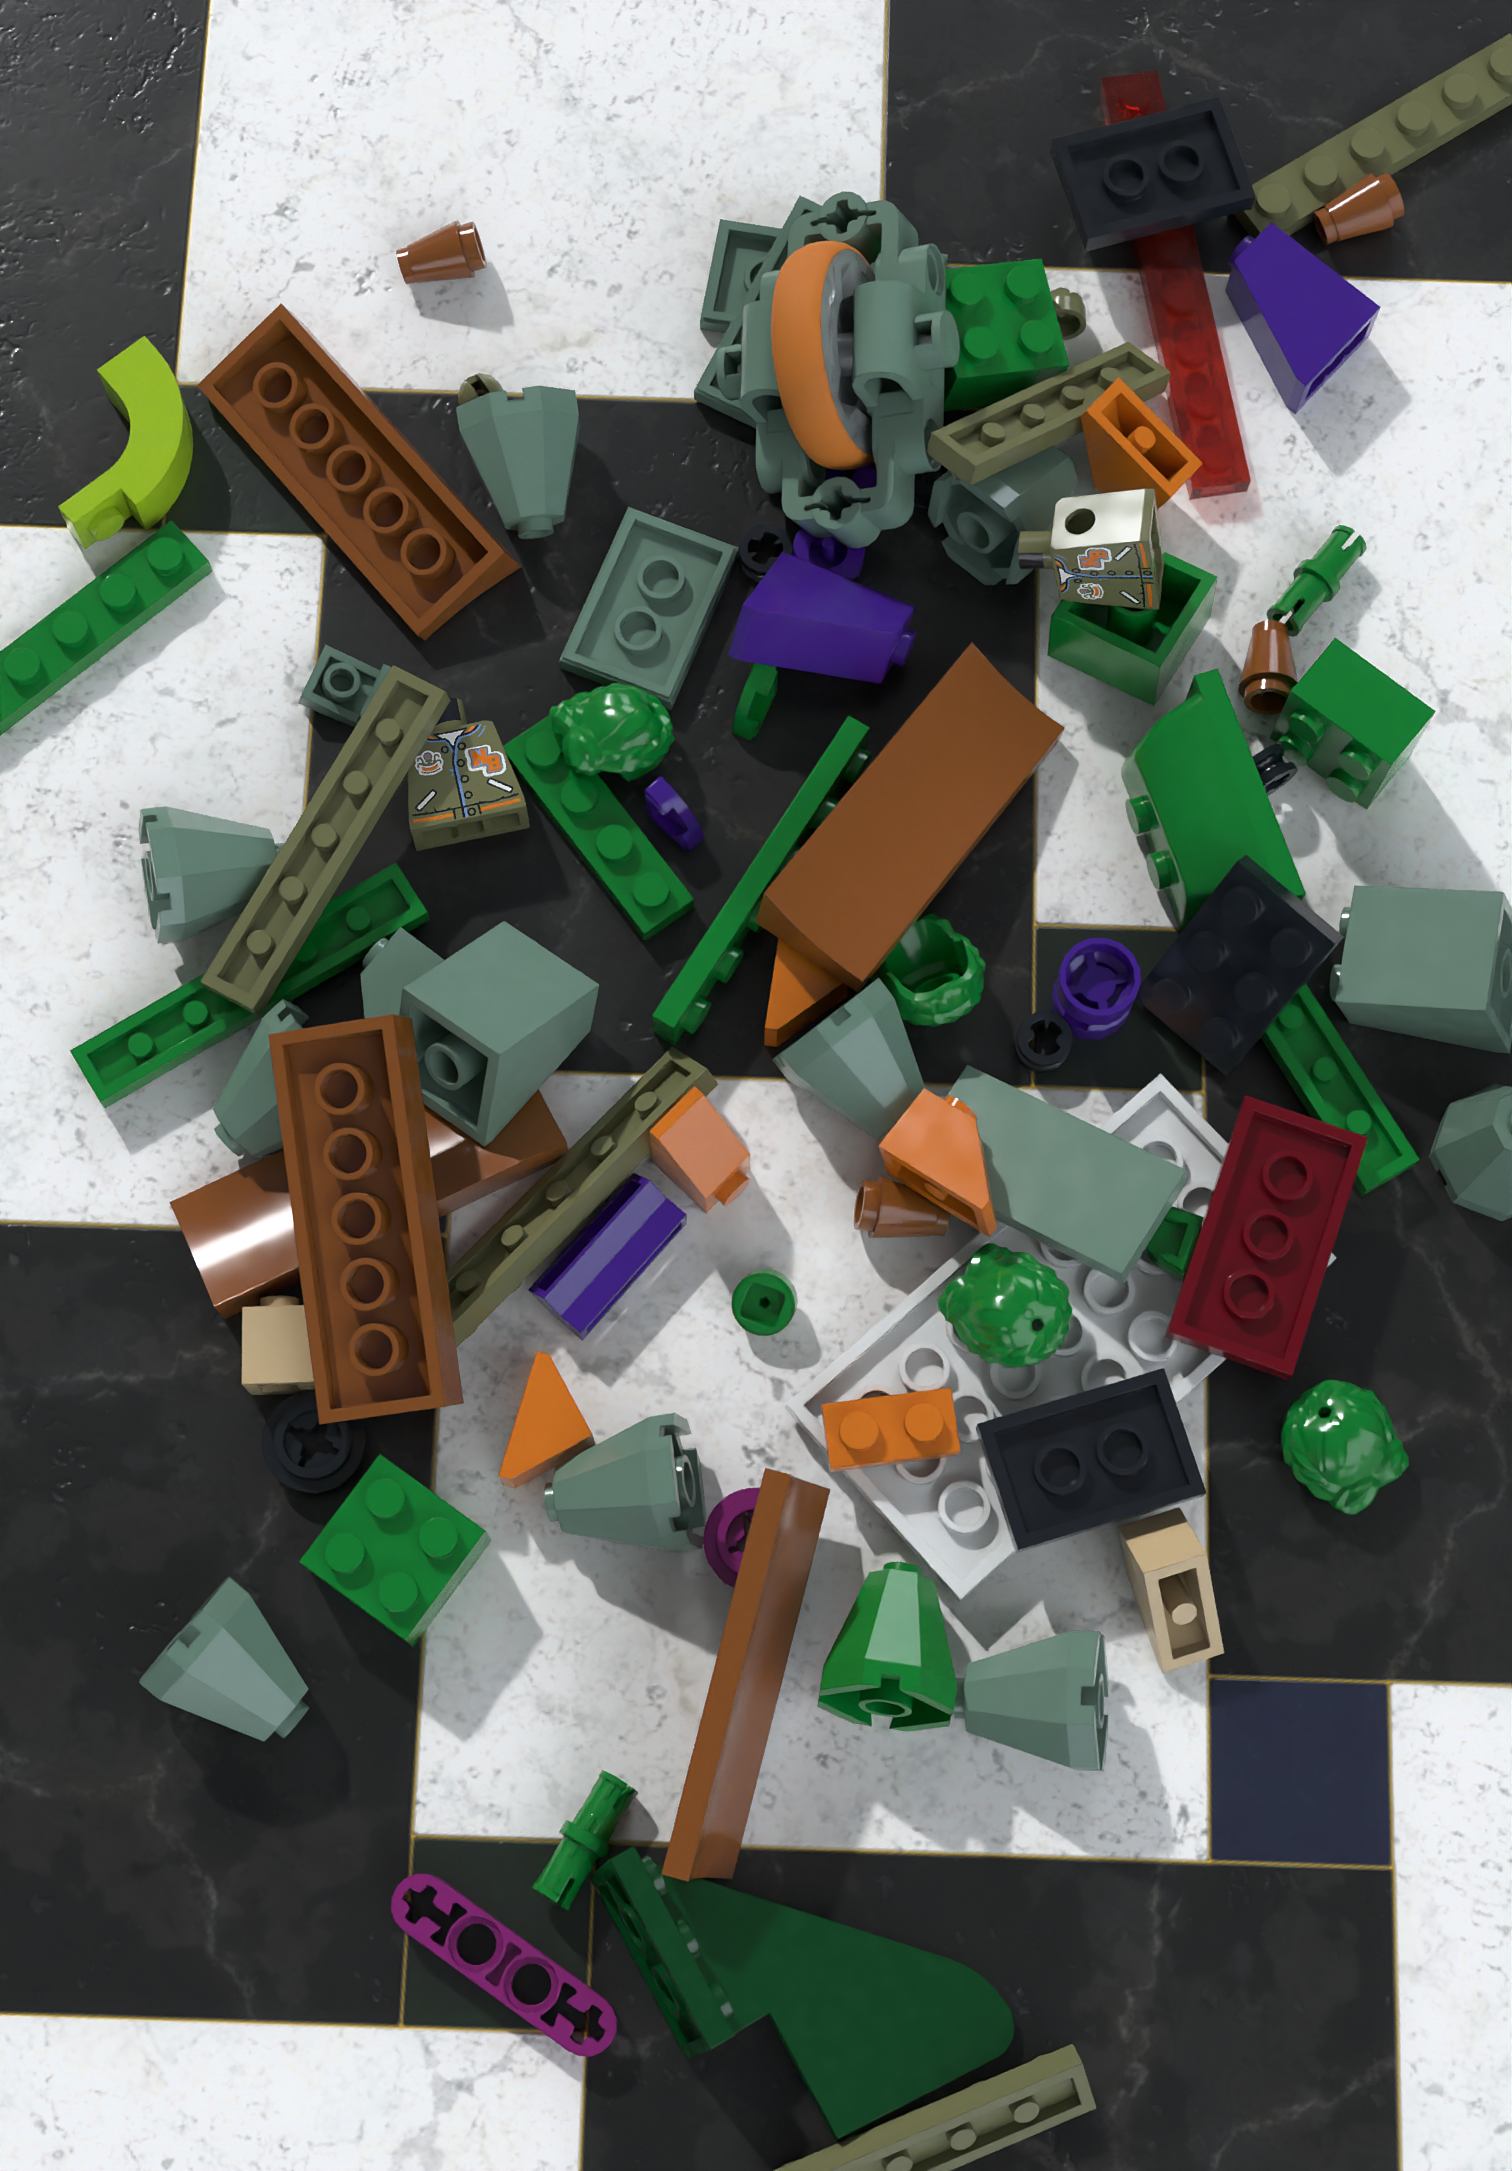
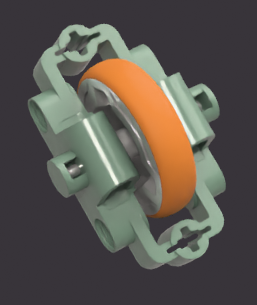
M842 191L825 201L820 211L804 214L793 222L788 235V259L780 270L768 271L763 274L760 283V300L751 302L742 309V343L719 348L715 366L718 385L723 396L730 401L740 399L742 408L756 423V471L763 490L768 494L782 493L784 513L810 535L817 538L834 537L849 548H862L876 540L882 530L900 527L909 520L914 508L915 474L937 471L941 467V464L928 455L926 451L931 433L943 428L944 368L954 367L957 364L960 346L955 320L952 314L945 310V268L937 246L933 243L919 246L917 230L893 203L887 200L866 203L860 195L854 192ZM876 261L875 274H874V272H873V270H872V268L870 267L869 264H872V263H874V262ZM875 462L877 467V484L872 488L862 489L846 477H834L825 481L826 468L853 470Z

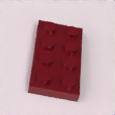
M1246 1095L1241 1103L1164 1337L1288 1380L1293 1375L1368 1137Z

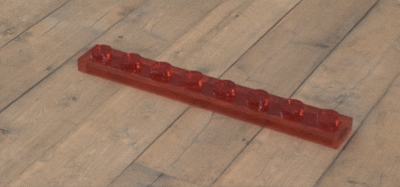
M1157 70L1101 78L1099 94L1106 125L1166 111ZM1193 224L1133 239L1132 243L1159 364L1171 372L1165 392L1174 432L1203 463L1186 481L1189 500L1246 492L1251 479Z

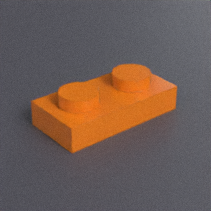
M951 1387L825 1403L821 1406L830 1472L959 1456L961 1452Z

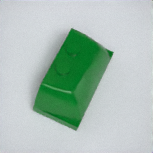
M1218 668L1194 675L1185 701L1160 718L1148 729L1125 759L1121 768V776L1130 798L1125 802L1130 826L1136 835L1143 833L1151 853L1146 856L1150 879L1157 890H1165L1181 931L1188 925L1234 864L1244 855L1249 856L1301 901L1306 894Z

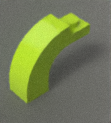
M145 336L97 369L108 399L130 423V436L122 456L108 471L58 506L70 533L84 550L97 540L103 541L115 535L123 526L124 521L132 515L147 532L160 521L175 503L190 471L193 455V434L190 418L173 372L165 359Z

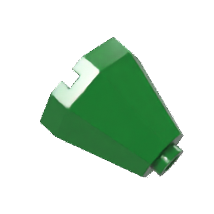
M904 1562L886 1563L883 1565V1570L869 1572L823 1665L817 1707L853 1724L872 1726L871 1714L893 1717L889 1729L908 1732L949 1726L951 1715L954 1712L957 1682L935 1582L923 1576L921 1568L916 1565Z

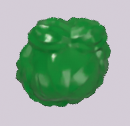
M612 683L606 687L595 688L591 692H581L570 700L562 701L558 706H552L549 712L552 730L558 745L562 747L566 764L572 766L575 773H582L587 776L605 771L619 773L621 778L628 782L635 780L656 768L675 740L672 732L673 725L668 711L662 706L656 696L634 685L627 686L621 683Z
M936 914L921 915L873 974L870 981L873 983L878 978L882 981L894 997L902 1020L916 1026L927 1025L936 1027L944 1023L955 1022L961 1016L971 1012L974 1005L980 1002L981 993L984 988L983 973L986 964L979 957L978 948L973 946L968 938L955 932L950 921L939 918Z
M994 1243L985 1244L971 1256L965 1274L951 1281L937 1300L939 1311L944 1315L946 1321L954 1325L961 1342L967 1345L969 1351L978 1354L987 1363H998L1005 1368L1033 1366L1049 1359L1064 1343V1336L1069 1331V1321L1072 1315V1307L1068 1300L1069 1289L1065 1282L1057 1277L1055 1270L1040 1264L1028 1253L1012 1252L1007 1247H1000ZM1037 1319L1038 1326L1033 1329L1032 1322Z
M1326 1380L1300 1394L1298 1399L1290 1403L1288 1411L1284 1415L1281 1431L1284 1462L1291 1467L1295 1478L1300 1483L1306 1485L1314 1497L1329 1501L1334 1509L1340 1510L1347 1515L1357 1514L1373 1502L1379 1488L1396 1480L1409 1466L1408 1455L1403 1448V1443L1395 1435L1392 1420L1387 1413L1386 1407L1383 1403L1379 1402L1372 1390L1361 1389L1345 1381ZM1324 1413L1330 1414L1327 1418H1321V1415Z

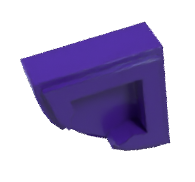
M660 776L645 790L646 814L680 848L690 852L704 839L703 831L685 802Z

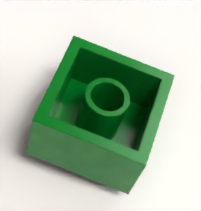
M1042 259L945 269V310L949 311L955 320L959 335L960 351L957 364L954 367L944 368V411L990 406L1068 369L1070 365Z
M1164 552L1165 560L1159 609L1070 602L1062 599L1051 615L1047 655L1155 706L1210 619L1218 577Z
M1334 638L1290 691L1270 739L1283 747L1285 750L1283 756L1299 766L1307 765L1326 779L1328 788L1336 796L1347 802H1356L1367 810L1409 759L1436 711L1337 638Z
M379 1454L299 1562L315 1576L414 1647L492 1540L483 1528Z

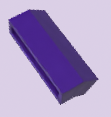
M632 1173L533 1283L528 1291L554 1317L583 1341L687 1224V1214L671 1202L651 1180Z

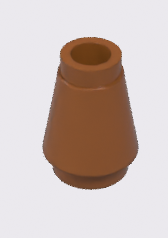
M1385 172L1376 177L1374 174L1369 173L1323 206L1322 209L1314 212L1312 217L1321 241L1328 245L1335 241L1339 242L1392 228L1394 220L1404 216V204L1399 189L1390 174Z
M456 220L407 245V247L396 250L398 264L406 284L475 278V271L487 268L483 245L474 222L461 225Z
M1266 620L1255 624L1252 628V637L1238 691L1244 698L1245 706L1250 711L1264 715L1279 714L1285 705L1290 691L1298 683V678L1288 637V627L1279 621Z
M878 1176L876 1181H861L854 1208L855 1230L867 1231L869 1238L945 1236L950 1219V1213L908 1186L888 1178Z

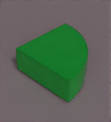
M754 663L737 706L732 726L733 734L750 741L753 737H756L777 694L778 671H776V666Z
M1172 1206L1146 1246L1145 1251L1147 1255L1166 1274L1182 1281L1204 1217Z

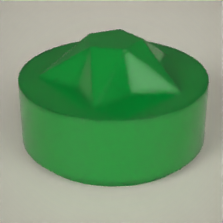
M759 1269L747 1274L735 1288L731 1301L732 1312L738 1324L749 1333L759 1336H769L782 1331L792 1320L798 1304L797 1293L792 1282L782 1273L772 1269Z

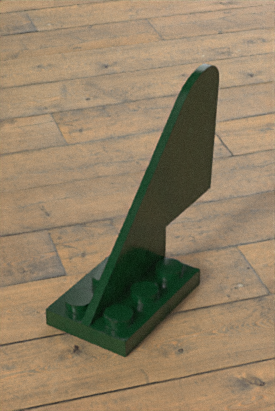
M634 1846L608 1860L589 1877L685 2060L715 2048L735 2036V2033L768 2015L834 2140L998 2058L1008 2049L1012 2042L1014 2019L1002 1996L984 1977L957 1961L706 1880L694 1878L687 1882L661 1875L663 1867L656 1865L649 1856L641 1859Z

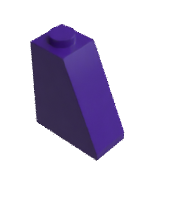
M1271 222L1256 239L1250 235L1245 237L1231 254L1228 265L1232 269L1225 292L1284 404L1296 414L1369 337L1381 307Z
M782 552L742 605L728 656L740 661L881 684L893 664L903 667L910 655L917 633L908 630L915 606Z

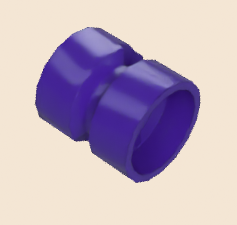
M1089 938L1075 944L1064 956L1051 993V1011L1060 1015L1068 1022L1074 1037L1082 1040H1101L1115 1034L1126 1022L1141 984L1140 967L1133 953L1121 943L1108 938Z

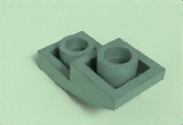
M325 644L302 692L299 704L332 719L356 727L392 667L383 664L381 670H378Z

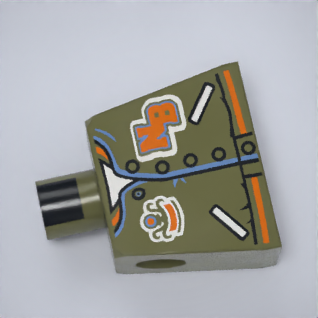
M1137 489L1061 498L1055 504L1052 531L1020 532L1018 544L1020 568L1054 569L1059 597L1065 601L1141 609H1159L1165 557L1155 490Z
M450 698L451 701L408 770L409 825L416 851L530 828L524 795L493 722L484 720L467 724L463 701L457 698Z

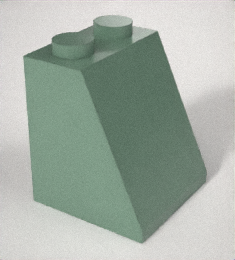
M1354 885L1351 907H1344L1340 917L1339 933L1343 936L1341 942L1344 944L1341 965H1334L1330 977L1331 999L1338 1005L1348 1022L1496 1053L1510 1054L1512 1043V907L1505 893L1500 891Z
M503 921L403 987L399 1016L412 1018L423 1104L485 1147L495 1139L591 1031L599 984Z

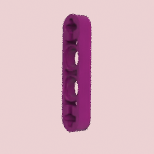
M414 1874L405 1878L396 1887L391 1899V1912L395 1922L404 1932L560 2046L578 2056H594L603 2052L613 2042L617 2033L618 2018L614 2007L605 1997L451 1885L431 1874ZM429 1886L433 1887L438 1892L433 1900L434 1905L448 1916H452L456 1903L466 1909L467 1913L451 1926L444 1946L433 1938L444 1927L428 1917H422L417 1923L412 1922L408 1918L412 1911V1905L405 1899L411 1890L423 1893ZM473 1924H483L489 1927L496 1938V1950L493 1957L481 1965H473L466 1962L458 1950V1939L461 1933ZM527 1964H538L544 1967L551 1978V1990L548 1997L536 2005H527L521 2002L513 1991L515 1973ZM565 1982L577 1991L566 2002L581 2012H586L592 2005L598 2007L603 2012L598 2023L606 2031L600 2040L589 2036L582 2044L576 2042L572 2038L576 2026L573 2021L562 2013H558L554 2026L542 2018V2015L558 2002Z

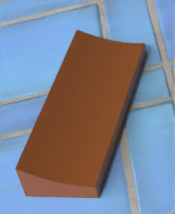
M282 303L197 385L409 627L423 640L426 641L445 622L479 595L522 567L304 323Z
M972 642L763 894L756 923L859 993L1057 745L1065 727L1047 716L1018 692Z
M389 1014L268 1034L319 1424L464 1403L412 1018Z
M539 1089L495 1139L485 1147L423 1104L439 1218L555 1164L568 1151L566 1139ZM280 1150L169 1202L195 1259L213 1306L224 1319L241 1312L242 1307H252L260 1303V1299L263 1297L275 1296L301 1283L284 1150Z
M768 1468L764 1470L661 1875L687 1882L694 1878L733 1879L830 1493L829 1488L799 1479L791 1474Z

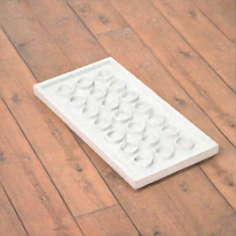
M1159 1074L1099 1128L1187 1170L1188 1181L1172 1206L1204 1217L1228 1143L1166 1078ZM996 1220L997 1229L990 1237L982 1232L975 1236L785 1404V1409L827 1455L821 1412L822 1404L951 1387L961 1451L959 1456L841 1472L958 1602L1015 1552L976 1431L978 1423L1162 1368L1165 1369L1176 1404H1178L1227 1359L1164 1337L1183 1279L1180 1281L1162 1271L1150 1259L1145 1250L1125 1282L1122 1283ZM994 1243L1000 1247H1007L1012 1252L1028 1253L1040 1264L1055 1270L1057 1277L1067 1285L1069 1289L1068 1300L1072 1307V1315L1069 1321L1070 1328L1064 1336V1343L1049 1359L1023 1368H1005L998 1363H987L978 1354L969 1351L967 1345L961 1342L954 1325L946 1321L944 1315L939 1311L937 1300L944 1292L945 1287L957 1277L965 1274L971 1256L985 1244ZM1331 1253L1327 1267L1336 1259L1333 1253ZM1037 1319L1032 1322L1033 1329L1038 1326Z

